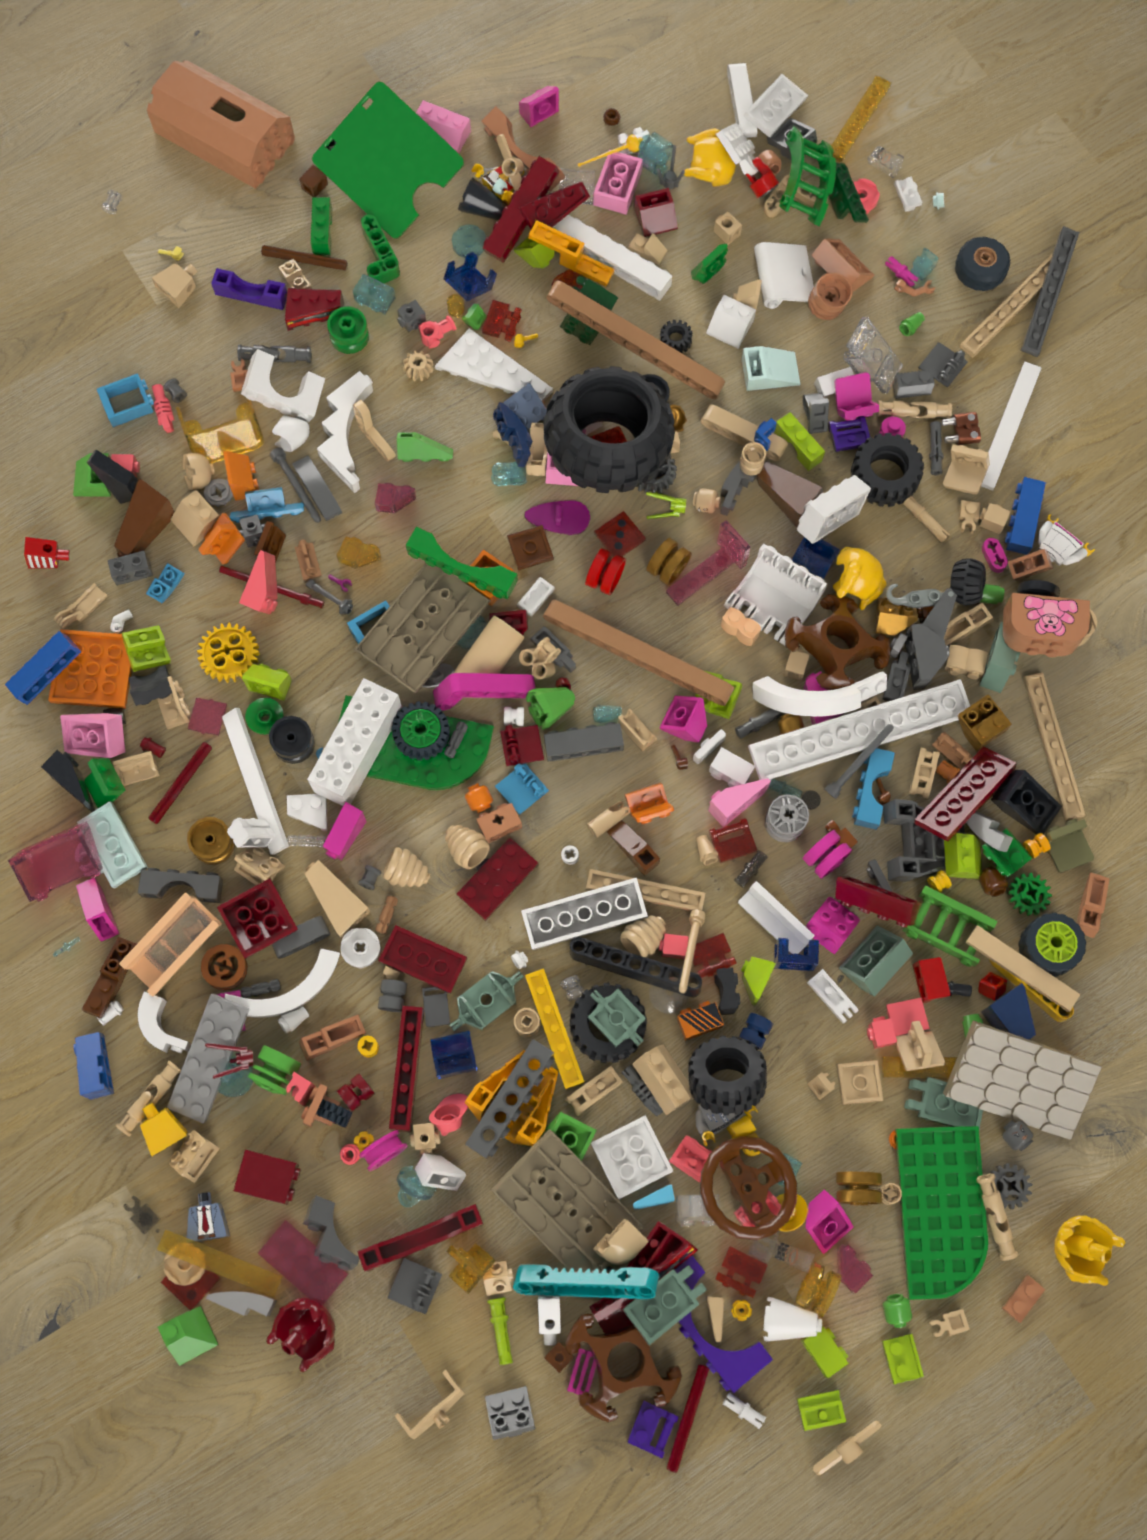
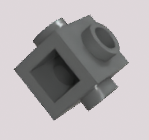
M416 299L402 305L397 310V321L408 332L418 329L421 323L426 322L425 312Z
M258 515L239 519L242 530H239V532L245 539L247 546H257L265 525L260 524Z

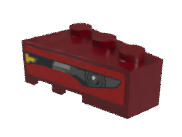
M288 288L285 322L288 331L293 330L294 327L302 325L306 327L310 326V323L328 321L332 312L344 306L342 291Z
M658 1221L646 1238L649 1242L630 1261L627 1267L653 1269L658 1272L660 1280L671 1270L678 1268L695 1254L698 1249Z

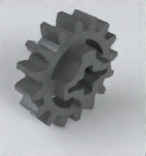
M1009 1163L1004 1164V1169L1001 1165L997 1166L998 1172L992 1170L990 1174H995V1185L997 1183L999 1186L1004 1208L1009 1205L1010 1210L1015 1209V1204L1018 1208L1022 1207L1021 1201L1028 1202L1029 1200L1026 1195H1032L1028 1187L1033 1186V1184L1027 1183L1030 1175L1024 1176L1025 1169L1017 1170L1016 1164L1010 1168ZM1005 1172L1013 1173V1175L1010 1177H1006L1002 1174ZM1011 1182L1013 1190H1007L1008 1185L1006 1183ZM1009 1195H1011V1196H1013V1197L1016 1198V1199L1013 1200V1201H1010V1200H1006V1197H1008Z

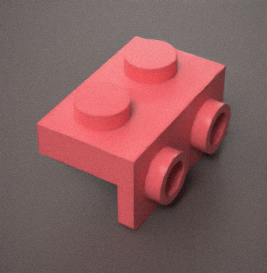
M686 1135L669 1162L700 1183L701 1171L712 1150L705 1148L696 1139Z

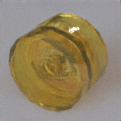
M814 1261L801 1281L795 1304L805 1309L813 1301L811 1311L823 1318L836 1295L842 1275L830 1270L824 1276V1266Z

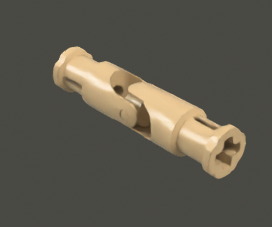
M878 400L877 403L880 412H877V417L892 415L894 417L910 416L912 418L929 419L946 417L950 419L952 415V403L946 405L936 404V402L907 403L904 401L882 402V400ZM919 405L926 407L922 414H919Z
M170 1060L161 1074L156 1075L143 1091L141 1097L128 1109V1114L120 1124L117 1123L115 1125L128 1137L132 1135L131 1131L136 1125L146 1118L142 1108L152 1102L156 1105L172 1086V1081L181 1072V1069ZM157 1088L156 1096L152 1095L150 1092Z
M995 1174L981 1175L976 1180L980 1183L983 1192L981 1196L988 1213L995 1243H998L1000 1260L1014 1259L1018 1257V1252L1014 1249L1012 1231L1004 1211L1000 1191H997L995 1185ZM996 1223H1001V1226L998 1228Z

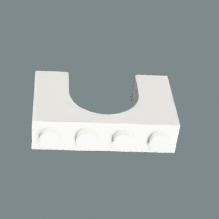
M257 349L252 355L241 395L246 396L249 400L263 403L265 407L275 408L284 415H291L309 423L315 416L325 378L308 371L302 378L297 396L290 398L281 396L273 389L269 379L275 356Z

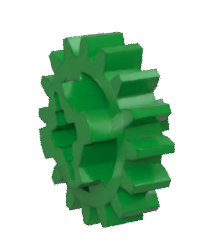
M1023 873L1020 875V878L1016 877L1013 880L1014 883L1009 885L1012 889L1007 892V895L1012 896L1009 903H1015L1013 909L1019 908V914L1026 911L1027 916H1030L1032 912L1036 916L1040 911L1046 910L1045 906L1050 905L1051 902L1047 899L1051 898L1052 894L1047 891L1051 889V886H1045L1044 884L1047 880L1040 881V875L1034 878L1032 873H1029L1027 877ZM1021 884V892L1018 894V887ZM1040 895H1042L1041 902L1038 899Z

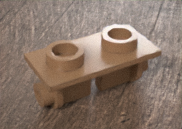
M299 541L295 551L303 580L322 576L313 542Z
M945 731L932 744L934 748L961 770L974 757Z

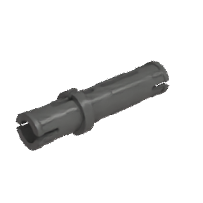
M939 421L930 423L931 453L929 454V460H931V474L935 476L942 474V460L944 459L941 437L942 423Z
M769 709L755 718H749L748 722L736 727L735 732L742 739L754 731L758 732L761 727L786 713Z

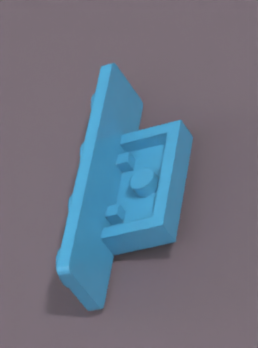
M282 487L245 492L248 510L231 512L230 519L240 523L239 519L258 515L259 520L267 516L278 518L283 516V514L298 515L304 511V503L286 505Z

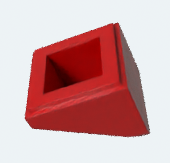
M989 972L979 981L978 992L996 1001L1005 993L1008 980Z

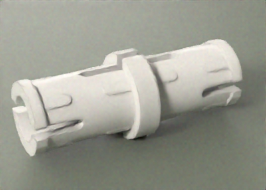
M729 1392L726 1397L734 1403L725 1399L723 1405L739 1414L738 1417L740 1419L744 1418L760 1429L762 1424L755 1418L764 1423L766 1417L752 1409L748 1402H742Z

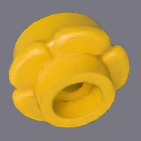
M366 1131L360 1132L354 1138V1144L359 1148L360 1152L374 1142V1137Z
M746 1300L735 1301L731 1309L733 1317L737 1318L738 1321L747 1320L752 1314L750 1303Z

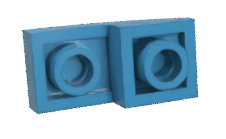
M167 563L159 578L154 579L146 594L163 603L177 587L185 573Z

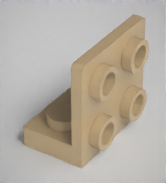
M169 676L167 678L172 694L166 698L157 699L167 729L190 722L188 715H191L190 709L184 701L185 694L182 687H180L178 681H174Z

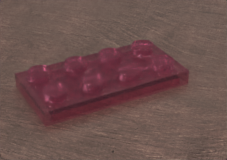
M285 1220L258 1254L309 1299L318 1301L324 1306L349 1274L340 1269L335 1263L320 1261L319 1257L314 1255L316 1245Z

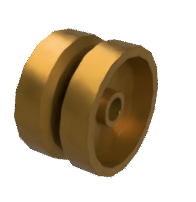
M669 537L653 554L646 571L655 577L660 575V581L670 586L686 568L692 553L684 547L678 549V543Z
M205 817L197 820L191 826L187 835L189 849L199 861L207 865H217L225 862L231 857L235 843L227 833L228 826L222 820L215 817Z
M858 1171L836 1173V1184L849 1187V1189H840L836 1192V1200L839 1203L855 1206L883 1203L882 1192L869 1189V1187L882 1185V1173Z

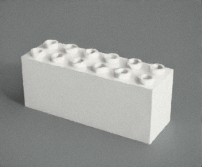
M363 678L307 779L315 793L341 806H344L345 802L352 803L392 730L393 720L397 717L396 714L398 711H402L398 694Z

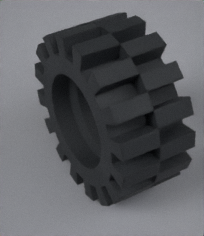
M676 319L673 320V323L668 321L667 325L664 324L663 329L661 328L660 341L683 354V350L687 352L688 348L691 347L690 325L687 326L686 322L682 324V320H679L678 323ZM673 333H679L683 336V339L673 341L669 337Z

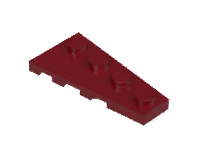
M578 181L518 207L530 229L533 228L536 220L553 227L591 196L583 182Z

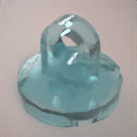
M237 1063L228 1064L227 1070L238 1067ZM249 1066V1069L240 1070L221 1077L220 1080L222 1082L218 1092L226 1097L244 1095L253 1084V1081L248 1078L250 1072L254 1073L253 1068Z
M413 1166L403 1167L397 1175V1182L401 1188L398 1193V1200L406 1208L416 1205L419 1200L431 1199L437 1191V1188L422 1186L415 1169H412ZM406 1193L412 1197L411 1201L407 1199Z

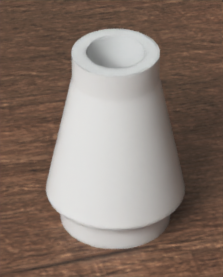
M304 1007L281 1015L278 1023L285 1033H292L309 1017V1014Z

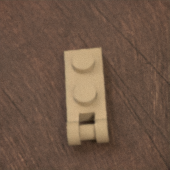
M610 1066L565 1100L575 1109L573 1112L576 1116H579L620 1086L623 1081L613 1067ZM581 1095L586 1100L582 1105L577 1100Z

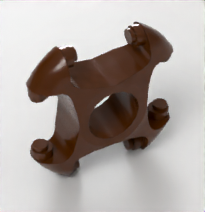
M829 594L820 601L822 608L832 611L833 614L829 618L811 626L802 625L800 618L797 616L787 621L785 647L795 652L800 647V644L818 660L826 672L816 677L821 688L835 690L851 686L855 681L847 677L844 670L848 666L866 658L874 659V666L878 670L887 667L889 663V638L880 634L874 639L858 624L851 615L859 609L855 599L846 596L839 598L836 594ZM827 635H835L843 639L848 645L849 650L835 647L830 643Z
M592 1313L581 1315L572 1326L567 1336L565 1347L568 1354L571 1355L579 1352L578 1349L581 1348L580 1342L588 1344L597 1365L599 1390L595 1398L589 1392L579 1394L580 1406L593 1417L609 1423L618 1419L615 1408H612V1406L606 1407L607 1402L627 1390L643 1386H658L660 1391L655 1392V1396H653L654 1404L656 1407L666 1406L680 1385L682 1373L679 1366L669 1367V1371L666 1372L667 1377H660L651 1357L650 1346L634 1324L613 1333L592 1335L587 1332V1329L592 1328V1324H594ZM622 1342L635 1344L639 1352V1363L634 1372L626 1377L611 1375L607 1365L609 1352L614 1346Z

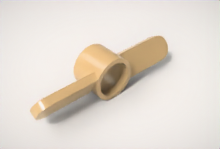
M501 134L497 136V143L504 158L502 171L506 176L510 177L514 191H518L521 186L522 178L520 175L523 173L524 165L520 159L512 157L505 136ZM512 162L515 163L514 173H512L510 170V165Z
M878 1420L872 1422L854 1437L851 1436L844 1440L835 1450L817 1462L813 1467L816 1475L823 1474L842 1459L845 1464H849L863 1453L859 1444L880 1429V1422Z

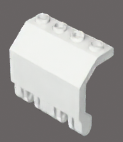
M763 543L750 571L728 597L724 607L727 609L734 607L740 611L743 604L749 607L744 613L745 618L750 617V619L756 621L760 625L761 631L765 628L764 633L766 634L771 632L775 624L779 626L780 629L776 632L774 639L778 641L782 636L780 643L785 646V634L783 635V633L785 632L787 621L797 616L803 625L824 593L827 583L821 577L809 573L805 567L795 564L788 556L779 554L774 547Z

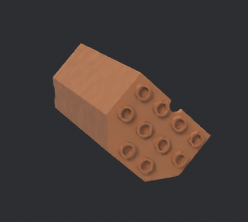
M183 60V62L173 61L152 88L151 94L154 96L152 103H148L147 113L155 133L255 189L259 184L263 183L269 171L274 169V161L281 159L287 148L294 143L295 136L291 119L288 115L188 60ZM220 100L245 114V117L241 121L234 122L213 111L212 108Z

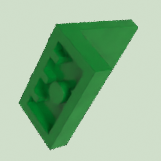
M1006 828L1002 833L1013 838L1007 852L998 851L987 843L982 848L984 849V855L997 864L996 869L1002 875L1009 877L1033 859V857L1009 829Z

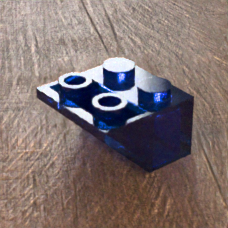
M804 537L792 561L798 566L805 567L814 576H819L824 580L835 563L840 549L822 539L812 544Z
M470 1030L430 1039L438 1079L478 1071Z

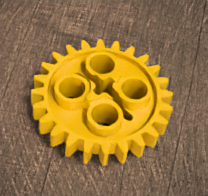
M230 622L227 627H224L221 623L220 629L213 626L214 632L212 633L207 630L209 636H202L204 643H198L201 649L197 650L198 655H200L197 659L201 662V668L205 669V674H210L212 679L217 677L218 681L221 682L225 678L226 683H229L230 678H232L236 682L237 677L239 676L242 679L243 674L253 663H258V659L255 657L260 655L259 651L256 650L259 648L258 643H255L257 640L255 636L251 637V631L246 632L245 626L240 629L237 623L234 628ZM234 640H240L238 644H232ZM216 644H221L220 648L213 649ZM238 657H244L242 661L236 662ZM220 661H225L223 666H217Z

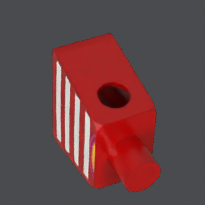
M25 537L24 556L28 568H58L59 560H70V550L59 549L57 541Z

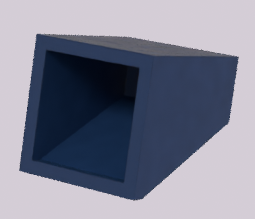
M1023 983L981 1011L989 1024L994 1028L1031 1040L1036 1035Z

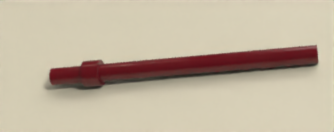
M221 566L219 569L220 573L248 582L250 577L248 574L225 566ZM277 585V593L299 600L300 603L307 606L310 604L321 609L324 607V601L315 599L310 594H301Z

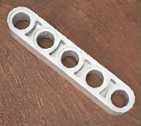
M746 64L728 65V81L736 123L743 127L746 138L757 137V127L743 116L753 105Z

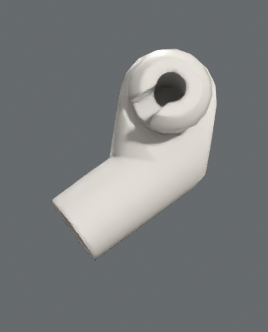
M129 609L113 617L110 627L113 633L118 634L122 632L125 621L133 618Z

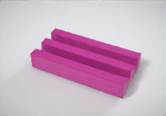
M579 1349L567 1391L578 1395L589 1392L597 1366L595 1359L592 1363L585 1391H581L590 1356L593 1357L592 1352ZM582 1354H585V1361L583 1364L577 1389L573 1388V1384L575 1381Z

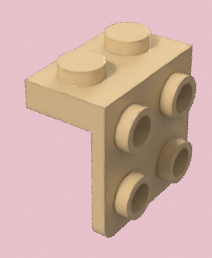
M953 445L951 448L952 461L943 481V486L962 492L978 494L990 465L989 452L982 449H971L964 445Z

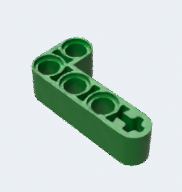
M370 214L363 216L361 219L363 235L377 259L376 262L369 264L367 267L368 281L372 286H380L399 277V262L375 216Z

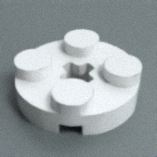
M367 928L351 929L343 936L341 941V955L349 965L360 969L372 965L381 952L380 941L377 935ZM358 943H359L360 945H362V944L364 943V944H365V947H364L365 951H363V952H361V951L356 952V950H357L356 945H357Z

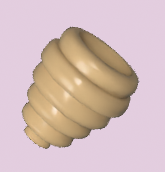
M452 825L446 830L445 841L448 843V849L451 856L454 857V862L465 869H472L478 866L488 855L490 846L482 834L462 825Z
M396 847L387 861L382 877L385 880H389L388 882L394 886L398 884L401 887L405 885L408 887H413V885L420 887L422 884H427L431 874L427 873L428 867L423 865L421 860H417V856L411 854L410 850Z
M653 915L636 920L624 928V932L620 935V941L627 952L646 958L651 957L660 946V941H662L663 934L666 932V923L660 916L656 917Z

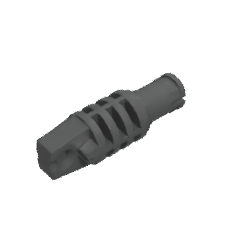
M629 1065L621 1072L633 1086L632 1091L655 1116H659L664 1112L632 1065Z

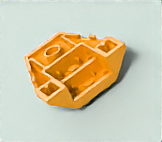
M526 1050L512 1058L498 1071L493 1072L487 1079L479 1082L465 1100V1104L479 1122ZM532 1060L529 1063L531 1070H537L540 1067V1062L537 1060ZM550 1067V1069L545 1068L541 1074L544 1076L538 1087L534 1085L531 1090L533 1094L527 1104L523 1103L519 1110L522 1112L516 1122L512 1120L508 1128H510V1131L505 1137L507 1140L514 1144L533 1146L540 1139L546 1129L558 1070ZM521 1077L517 1082V1085L521 1088H525L529 1084V1080L526 1077ZM509 1095L506 1099L508 1105H515L518 1101L516 1095ZM499 1112L495 1116L497 1123H503L506 1120L504 1112Z

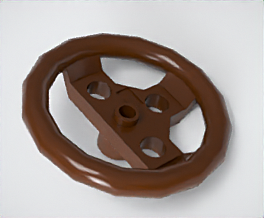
M739 1136L723 1141L709 1154L701 1171L700 1195L706 1213L719 1229L737 1239L757 1241L776 1234L789 1221L797 1203V1180L791 1163L778 1147L762 1138ZM739 1150H757L770 1157L772 1161L757 1169L744 1164ZM719 1162L731 1186L732 1197L740 1202L749 1221L756 1227L738 1225L729 1220L717 1206L713 1194V1175ZM733 1164L739 1168L738 1176L731 1173V1166ZM760 1173L764 1174L766 1177V1183L764 1185L760 1184L758 1181V1175ZM783 1180L785 1184L784 1201L778 1214L775 1216L768 1208L766 1198L769 1187ZM753 1202L758 1203L760 1206L758 1214L754 1213L751 1209Z

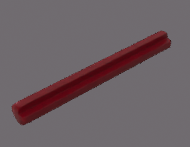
M206 742L200 745L148 817L154 824L160 822L212 750L211 745Z
M701 1364L698 1365L666 1467L668 1471L673 1473L678 1472L709 1373V1368Z

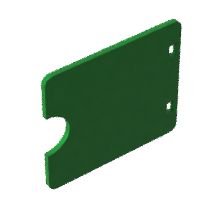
M381 81L376 82L312 156V162L367 215L375 216L380 227L393 239L400 238L420 216L415 210L413 203L416 190L427 183L437 184L444 189L464 165L463 157ZM370 98L373 102L366 109L363 105ZM334 139L337 144L330 151L326 147Z

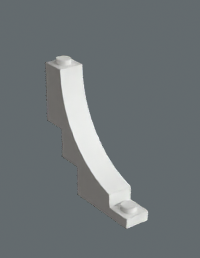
M360 371L326 397L328 405L334 413L322 422L324 432L330 438L317 448L319 457L354 493L360 489V480L354 473L356 470L348 446L350 426L355 415L353 404L359 400L364 401L373 392L372 380L368 375L364 376Z

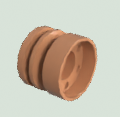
M839 273L823 275L810 292L808 298V306L811 312L822 320L837 318L850 302L853 294L849 280Z

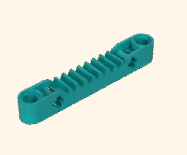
M524 1264L520 1265L517 1269L513 1289L523 1295L652 1299L656 1295L659 1274L650 1268L632 1267L621 1268L616 1272L612 1269L609 1274L606 1269L599 1273L598 1269H595L591 1273L590 1268L585 1273H583L582 1268H579L577 1273H575L574 1268H571L569 1272L566 1271V1268H563L559 1272L556 1267L552 1270L547 1265Z

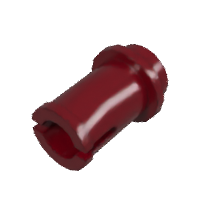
M145 737L140 743L142 751H151L158 758H162L166 751V747L152 741L151 737Z

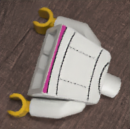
M1051 514L1048 515L1045 523L1039 530V550L1045 549L1048 551L1051 563L1054 561L1059 566L1062 564L1069 565L1079 562L1095 551V549H1087L1090 543L1084 545V543L1057 523L1058 518L1056 521H1052L1050 519Z

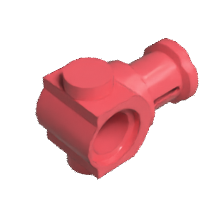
M448 315L446 319L439 323L436 321L423 322L418 326V329L420 330L422 343L430 349L437 347L440 344V339L444 337L443 334L451 330L455 331L456 326Z

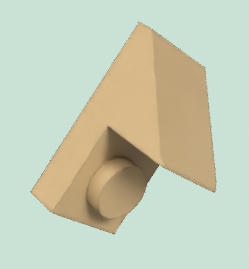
M636 233L628 246V250L631 252H635L657 265H660L667 253L665 246L653 233L649 239Z

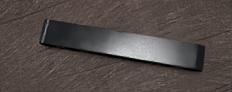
M576 937L570 942V955L575 961L694 998L701 993L702 978L696 973L690 972L688 984L695 983L697 987L691 988L688 985L687 991L681 993L679 985L683 969L582 937ZM576 947L583 948L582 951H576L574 949ZM595 953L602 954L601 957H594L593 955ZM619 959L621 962L613 963L612 960ZM638 965L640 968L632 969L631 966ZM657 971L659 974L655 976L651 975L650 972ZM676 977L678 981L673 982L669 978Z

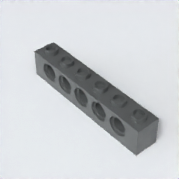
M534 1039L531 1041L467 1140L466 1146L486 1159L489 1156L493 1157L499 1148L497 1146L500 1138L505 1139L510 1131V1128H508L512 1120L516 1122L522 1112L519 1110L523 1103L527 1104L533 1095L531 1093L534 1085L538 1087L544 1076L541 1074L545 1068L550 1069L554 1063L553 1051ZM530 1061H539L540 1067L537 1070H531L529 1068ZM521 1077H526L529 1080V1084L525 1088L517 1085ZM509 1095H516L518 1097L515 1105H508L506 1103ZM499 1112L506 1114V1120L503 1123L495 1121V1116ZM487 1130L495 1132V1137L491 1141L484 1139V1133Z

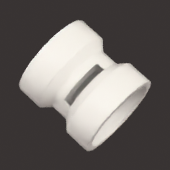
M505 707L504 726L511 724L524 726V707H518L517 709Z

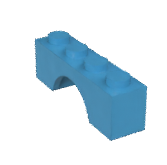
M876 748L864 762L866 769L865 771L862 770L860 782H863L862 788H858L856 800H859L858 807L854 806L852 818H855L854 825L875 830L879 827L883 806L875 800L872 794V783L877 778L889 775L895 752Z

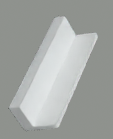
M757 881L738 901V904L793 956H797L815 936Z

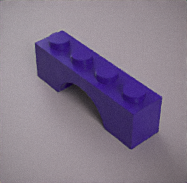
M216 268L211 282L215 295L280 310L284 309L287 300L286 285L281 282L267 280L264 284H253L239 278L232 271Z

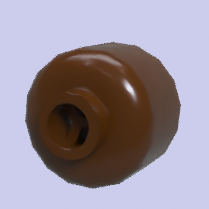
M992 866L983 869V873L979 877V883L984 893L992 897L1005 893L1008 887L1005 875H1002Z

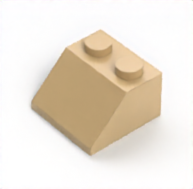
M195 490L180 502L171 518V522L194 547L204 540L205 535L217 521L219 515L200 493Z

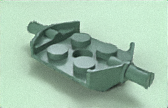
M491 971L457 998L460 1015L458 1019L449 1024L452 1030L455 1032L463 1024H467L482 1031L484 1027L514 1004L516 1005L514 986L524 978L521 972L518 971L511 978H507ZM490 995L492 1002L489 1005H483L481 1003L482 996Z

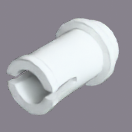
M118 1001L111 1002L110 1006L107 1007L103 1017L99 1019L102 1025H106L115 1016L122 1014L121 1012L124 1009Z

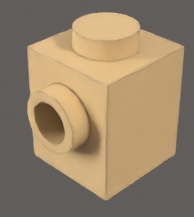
M990 503L987 509L983 508L979 519H982L979 526L1000 534L1011 511L1004 509L998 504Z

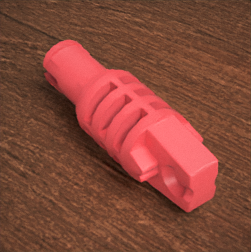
M161 384L153 385L152 390L155 398L153 405L160 426H163L167 433L173 432L172 421H174L170 401L165 397Z

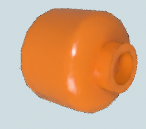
M477 783L468 788L469 792L465 794V799L472 811L480 813L492 807L493 797L486 785L480 786Z

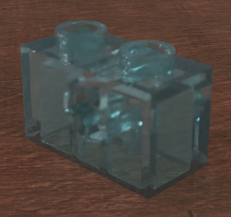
M365 274L361 276L353 289L354 300L360 305L370 307L377 313L386 314L396 299L394 288Z

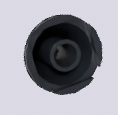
M472 177L462 196L463 202H460L458 210L499 221L507 204L476 178Z

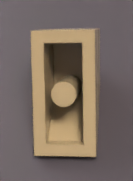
M756 280L739 286L738 294L734 293L733 299L757 309L762 280Z

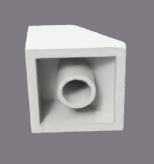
M723 295L706 334L735 348H739L754 322L756 309Z

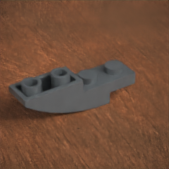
M740 462L732 469L721 489L720 496L725 497L720 514L728 516L730 510H734L737 502L734 500L736 494L740 495L742 488H747L749 482L753 483L756 475L750 476L742 472Z

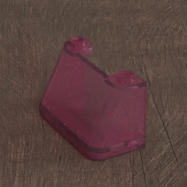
M87 821L30 845L8 859L29 902L34 900L40 902L49 897L48 893L51 890L83 876H89L90 879L95 878L101 874L100 871L103 869L93 834Z

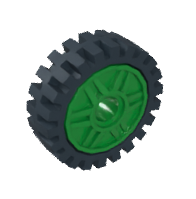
M418 701L416 704H408V707L404 706L402 711H398L396 714L397 717L394 718L392 725V735L397 748L403 755L409 756L411 759L417 758V760H422L425 758V760H428L431 756L433 758L436 757L437 753H441L443 748L447 746V741H449L450 737L449 723L445 714L436 705H430L428 702L421 703ZM419 728L426 729L423 734L416 733Z

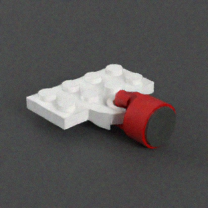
M737 123L732 124L719 131L716 135L735 165L740 163L744 175L746 174L751 182V190L757 199H761L779 186V182L767 164L759 157H753L755 153L753 149L755 147L751 140L746 139L743 127ZM759 171L762 177L757 180L754 174Z

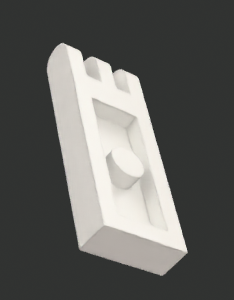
M823 969L807 982L843 1024L847 1021L842 1015L843 1013L849 1019L853 1016L848 1010L849 1008L854 1013L859 1011Z

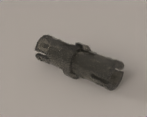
M758 850L750 862L745 863L744 869L734 881L744 888L752 876L757 875L758 869L768 859L767 855Z

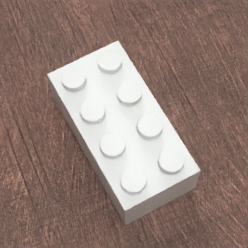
M856 475L849 479H844L841 484L834 485L828 492L821 493L818 498L810 500L805 505L804 509L806 510L799 519L797 531L814 544L858 516L871 488Z

